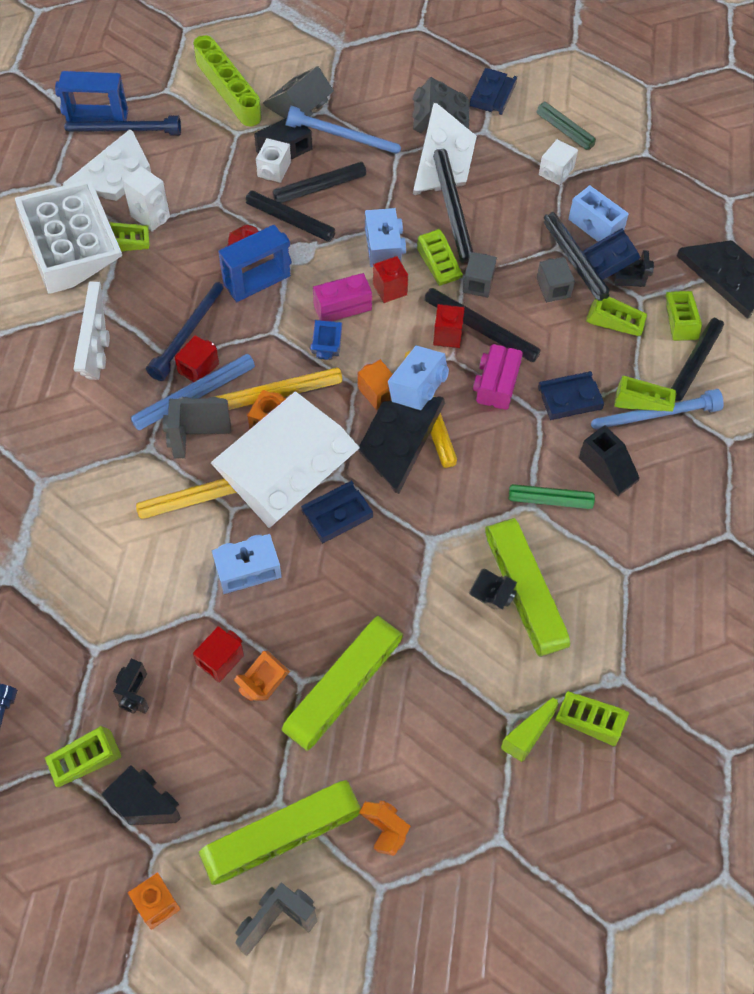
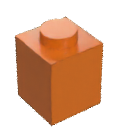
M381 359L373 364L365 365L358 372V389L376 411L382 402L392 401L388 380L393 373Z

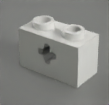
M140 166L123 180L132 218L142 225H147L148 229L152 232L170 218L164 183L161 179Z

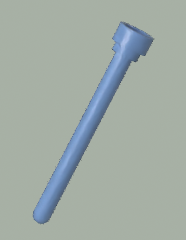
M294 106L289 108L286 126L295 128L296 126L301 127V125L395 154L401 151V146L397 143L306 116L304 112L300 111V108Z
M719 389L708 390L700 398L676 402L673 412L636 410L593 419L591 427L597 430L604 425L613 427L698 409L708 410L710 413L721 411L724 406L723 396Z

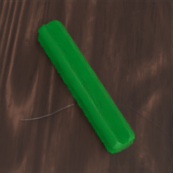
M512 484L509 487L508 497L510 501L585 509H592L595 503V494L588 491Z

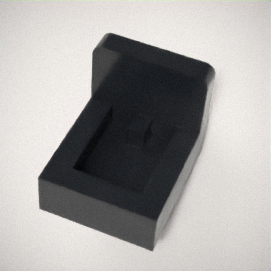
M643 250L640 259L613 274L614 286H646L648 276H652L654 270V262L649 259V250Z
M481 569L469 591V595L493 609L503 610L504 606L508 607L512 603L516 595L514 588L517 582L507 576L499 577L487 569Z
M132 658L127 667H122L116 678L117 685L113 693L119 703L118 706L123 710L133 714L136 711L146 714L149 709L145 698L136 694L146 678L147 672L142 662Z

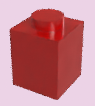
M398 256L373 264V285L383 303L406 296L408 292V273Z
M437 305L434 346L460 348L465 307Z
M196 335L174 357L178 373L192 382L210 374L219 365L216 346L211 341L203 340Z
M217 626L193 652L196 665L220 683L244 657L241 638L233 631L228 630L226 632Z

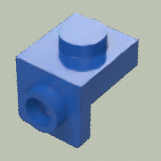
M315 320L313 343L310 350L312 354H316V358L332 360L333 356H339L342 322Z

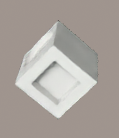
M266 138L256 157L257 176L281 183L291 163L290 144Z
M557 139L542 156L539 175L560 185L574 169L578 149Z

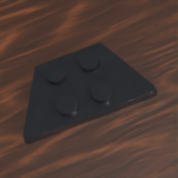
M732 240L682 247L678 250L677 257L747 319L751 317L754 310V259Z
M433 397L431 400H428L422 410L392 401L382 402L361 441L360 448L358 449L360 454L391 485L395 493H400L445 404L443 397Z

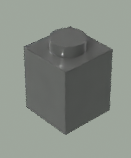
M471 252L464 277L463 293L489 297L497 257Z
M565 257L541 261L536 279L546 303L571 298L575 280Z

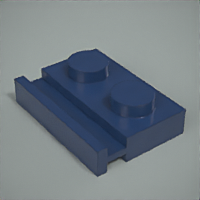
M485 68L470 98V106L489 112L493 110L499 111V114L502 115L517 84V76L511 78L507 77L506 73Z
M623 228L583 251L602 280L641 258Z
M592 371L539 382L538 390L541 391L542 400L550 420L603 409L604 401L596 381L592 378Z
M352 480L301 506L303 515L308 519L309 524L322 544L373 518L372 509L359 490L354 487Z

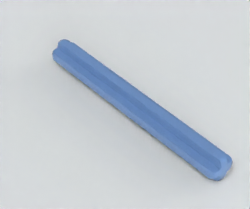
M249 354L237 358L132 415L131 421L137 430L149 426L163 418V415H168L169 399H179L181 397L200 398L255 367L254 361Z

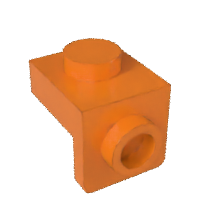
M263 651L244 675H237L234 681L240 686L239 692L248 700L267 701L290 671L269 651Z
M382 800L379 803L365 801L359 814L382 831L373 849L378 853L396 855L397 851L404 845L406 835L411 826L396 815L398 810L391 804Z

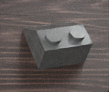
M316 66L293 77L266 99L263 104L283 118H287L290 106L300 108L304 115L310 117L313 114L311 110L314 107L319 108L329 101L327 96L334 90L319 66Z

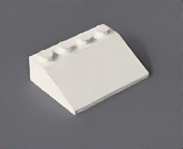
M91 179L15 198L20 221L48 294L77 286L122 256Z
M295 391L216 457L211 464L266 526L270 528L360 447L339 424Z

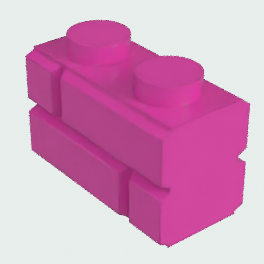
M364 273L313 286V304L321 321L332 322L372 310V291Z
M493 344L490 346L488 354L483 353L479 369L483 370L482 376L476 375L473 391L477 392L476 401L479 404L493 405L495 408L504 410L509 409L523 355L521 350L506 349L504 346Z

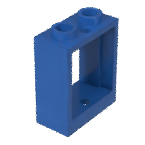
M61 71L60 79L55 84L56 96L60 97L61 114L65 115L67 122L127 121L128 106L120 73ZM73 92L108 93L110 105L76 104Z
M275 224L218 251L223 285L236 303L291 276L290 265L292 261L288 249L290 241L284 232L281 233ZM271 254L274 255L273 259L242 273V268Z

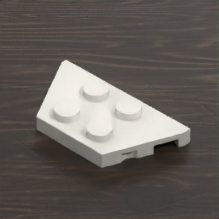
M434 103L412 193L414 195L432 189L435 191L442 190L433 158L434 151L444 148L447 150L456 187L464 186L467 182L477 136L437 103Z
M129 129L66 180L63 186L91 179L98 197L117 201L125 194L123 180L140 166L151 172L150 164L133 131Z
M89 282L73 369L75 372H80V375L85 376L87 379L99 380L101 369H105L106 366L104 348L109 346L110 336L105 325L101 283Z

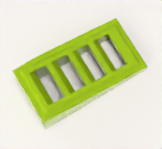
M109 222L114 236H118L116 240L121 252L149 249L147 225ZM140 234V240H135V235Z
M440 229L418 237L417 250L439 286L463 278L459 265ZM448 268L451 269V270L448 271V272H445V273H442V274L440 273V271H443V270H445V269H448Z
M666 292L665 298L673 340H698L702 322L693 292Z
M611 297L602 301H598L595 298L591 304L586 322L641 336L647 314ZM631 318L635 319L634 324L630 323Z
M622 376L616 391L614 407L673 412L676 390Z
M567 691L555 721L615 747L629 712L616 706ZM572 703L578 705L574 717L568 716ZM584 708L590 710L586 721L580 720ZM596 714L602 716L599 726L593 724ZM609 719L615 721L612 730L605 728Z
M552 697L505 736L501 749L520 762L524 761L554 716L559 704L558 700Z
M100 726L46 756L45 760L54 784L59 788L111 764L122 756L111 730ZM98 742H100L102 745V748L104 750L103 753L100 750ZM87 747L90 748L93 758L90 760L85 750ZM74 753H77L81 763L78 767L72 755ZM63 758L69 769L67 773H64L60 760Z

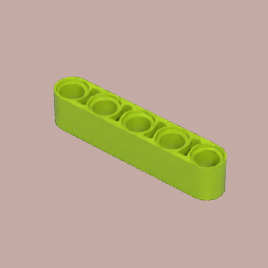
M202 35L195 38L193 45L198 67L243 125H258L261 122L259 96L212 37Z
M512 518L486 526V538L502 576H507L517 582L514 588L516 595L513 601L537 655L542 657L569 648L570 638L517 520Z
M376 616L291 713L281 731L306 751L313 748L398 647L403 638V633L380 616Z
M348 780L340 781L204 846L199 851V856L211 884H221L353 820L360 815L361 806Z

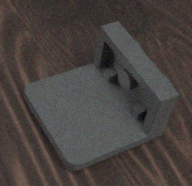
M432 77L422 87L416 89L413 95V130L422 133L428 127L434 103L440 105L469 129V99L465 94L450 88L445 83Z
M181 397L179 399H169L168 415H163V432H166L167 448H172L174 459L185 458L187 434L231 433L228 400L218 397L194 399Z
M282 882L276 889L273 887L269 888L259 902L261 909L253 919L248 916L237 929L236 935L238 938L235 942L236 945L247 956L282 911L307 932H310L317 923L316 908L313 906L314 901L302 890L297 889L294 893Z

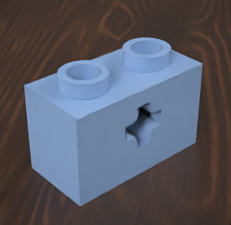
M589 185L573 198L568 220L599 242L621 228L624 230L629 213Z
M396 208L365 210V233L370 267H373L375 263L396 256L401 261L402 254H406L405 238H400V234H403L402 219H397Z
M415 346L388 380L392 402L422 410L428 400L433 398L440 384L445 382L448 377L449 368L446 363L445 353Z
M270 534L263 536L254 535L246 541L235 544L226 543L219 546L218 549L212 550L223 594L282 578L280 563Z

